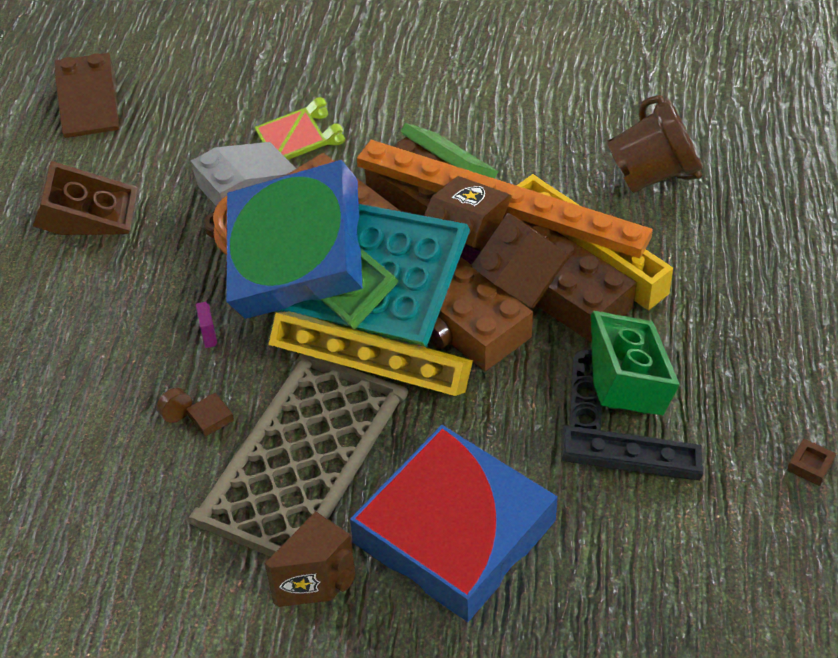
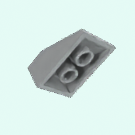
M271 142L215 147L190 161L198 187L215 206L227 196L228 192L283 177L296 169Z

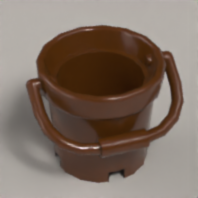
M662 95L648 97L642 101L639 108L640 122L608 140L612 156L618 168L625 177L623 178L633 193L673 176L684 180L702 177L700 170L703 168V165L693 142L671 100H664ZM658 103L655 105L654 113L646 117L647 107Z

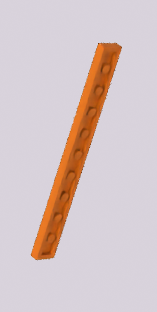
M370 140L357 157V167L434 192L440 191L457 176L512 195L505 215L510 213L520 220L637 258H641L652 238V228L374 140Z

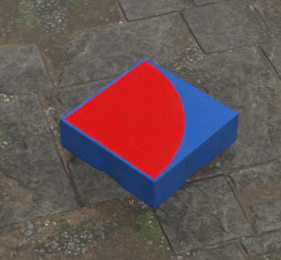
M441 425L350 518L352 541L391 570L412 579L427 595L466 622H469L497 590L508 570L528 554L556 521L558 496Z

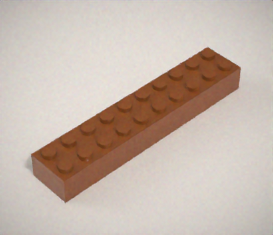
M321 153L287 175L335 161L325 153ZM357 178L359 204L400 211ZM460 257L438 317L451 330L453 340L450 344L486 372L532 338L533 311L472 268L470 263Z

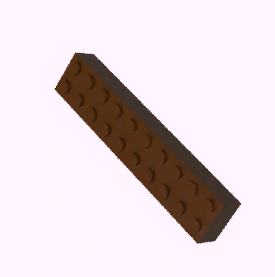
M408 137L393 145V147L447 163ZM365 169L366 185L401 212L424 216L432 196L437 193ZM523 221L570 255L567 262L536 304L537 307L591 343V314L593 310L625 316L633 309L636 281L557 231Z

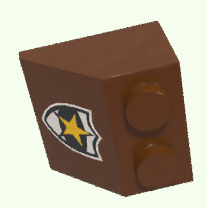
M457 176L432 196L424 216L467 224L470 232L465 246L482 251L502 222L512 195Z
M315 511L265 563L273 603L278 607L332 601L340 591H346L355 578L351 535Z

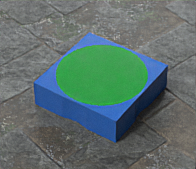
M342 160L227 193L226 302L245 319L286 309L302 301L321 300L363 289L361 248L357 238L359 220L358 181Z

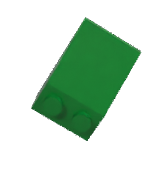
M593 310L591 314L593 384L600 404L612 409L620 408L638 411L643 414L664 415L680 384L653 321Z

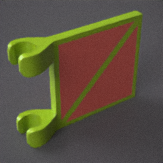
M322 97L314 99L303 109L255 127L261 142H271L287 160L325 145H340L345 142V137L342 134L343 128L340 124H333L321 133L313 118H325L329 114L327 108L323 107L327 103Z

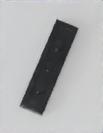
M564 425L561 431V461L698 481H700L703 475L702 448L700 444Z

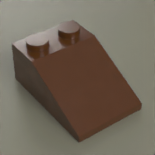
M94 53L89 56L66 57L55 60V79L63 137L69 138L120 130L116 77L110 53Z
M51 161L42 184L32 227L60 235L129 234L138 187Z

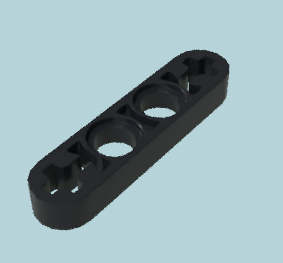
M582 350L573 359L569 426L601 430L602 405L593 384L592 350ZM584 364L591 365L590 376H584ZM582 388H590L596 394L591 397H583L577 391ZM587 414L592 416L595 421L591 424H582L576 418L579 415Z

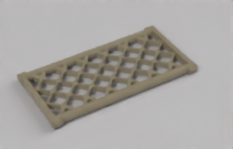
M300 354L295 361V368L199 508L195 507L188 517L189 523L271 557L281 547L274 544V542L289 539L300 528L290 527L287 520L289 515L306 511L311 516L317 509L316 512L329 519L398 404H402L408 395V390L405 387L337 363ZM313 368L325 374L314 376L309 369ZM339 378L352 382L354 385L344 387L341 385ZM327 380H334L338 389L326 393H320L316 386L318 383ZM298 386H311L314 389L315 395L298 400L293 393ZM368 389L388 396L372 397ZM359 390L365 392L368 399L363 402L350 404L346 398V395ZM335 397L343 399L345 406L336 410L328 411L323 404L325 400ZM311 404L320 405L321 414L308 418L303 417L300 410L302 407ZM365 408H371L376 414L372 422H357L353 415L355 411ZM281 411H297L300 418L298 421L281 424L277 419ZM341 415L350 416L352 421L350 426L340 429L333 428L330 419ZM321 421L327 423L329 427L328 432L316 436L309 434L308 425ZM297 428L304 430L306 434L305 439L292 443L286 441L285 432ZM348 433H356L360 441L356 447H341L337 438ZM265 435H279L283 444L279 447L265 450L260 442ZM328 439L334 441L337 448L335 451L325 454H318L316 452L314 444ZM305 446L311 448L313 457L298 462L293 460L290 453L292 450ZM281 453L287 454L290 461L288 465L275 469L269 467L267 462L269 457ZM334 458L341 459L344 467L340 473H325L323 471L322 462ZM261 460L264 462L266 467L264 472L252 476L245 474L243 467L247 461ZM311 465L318 467L320 476L306 481L299 478L297 472L299 469ZM287 472L294 473L297 481L295 484L283 488L276 487L274 482L275 476ZM264 479L270 480L273 488L270 492L260 495H253L251 493L250 484ZM318 484H323L326 487L328 493L324 500L307 499L304 491L306 488ZM243 486L247 489L249 496L237 502L230 503L224 496L230 487L237 488ZM295 491L300 492L304 500L303 503L289 508H285L282 505L281 496ZM269 499L277 500L279 505L278 511L266 515L258 513L257 503ZM246 506L253 508L255 513L253 519L240 523L234 522L231 514L234 510ZM225 513L229 516L231 523L227 525L210 518L212 514L219 515ZM279 518L284 520L286 525L284 532L271 536L265 534L263 529L264 523ZM257 526L260 528L262 537L259 538L242 530Z

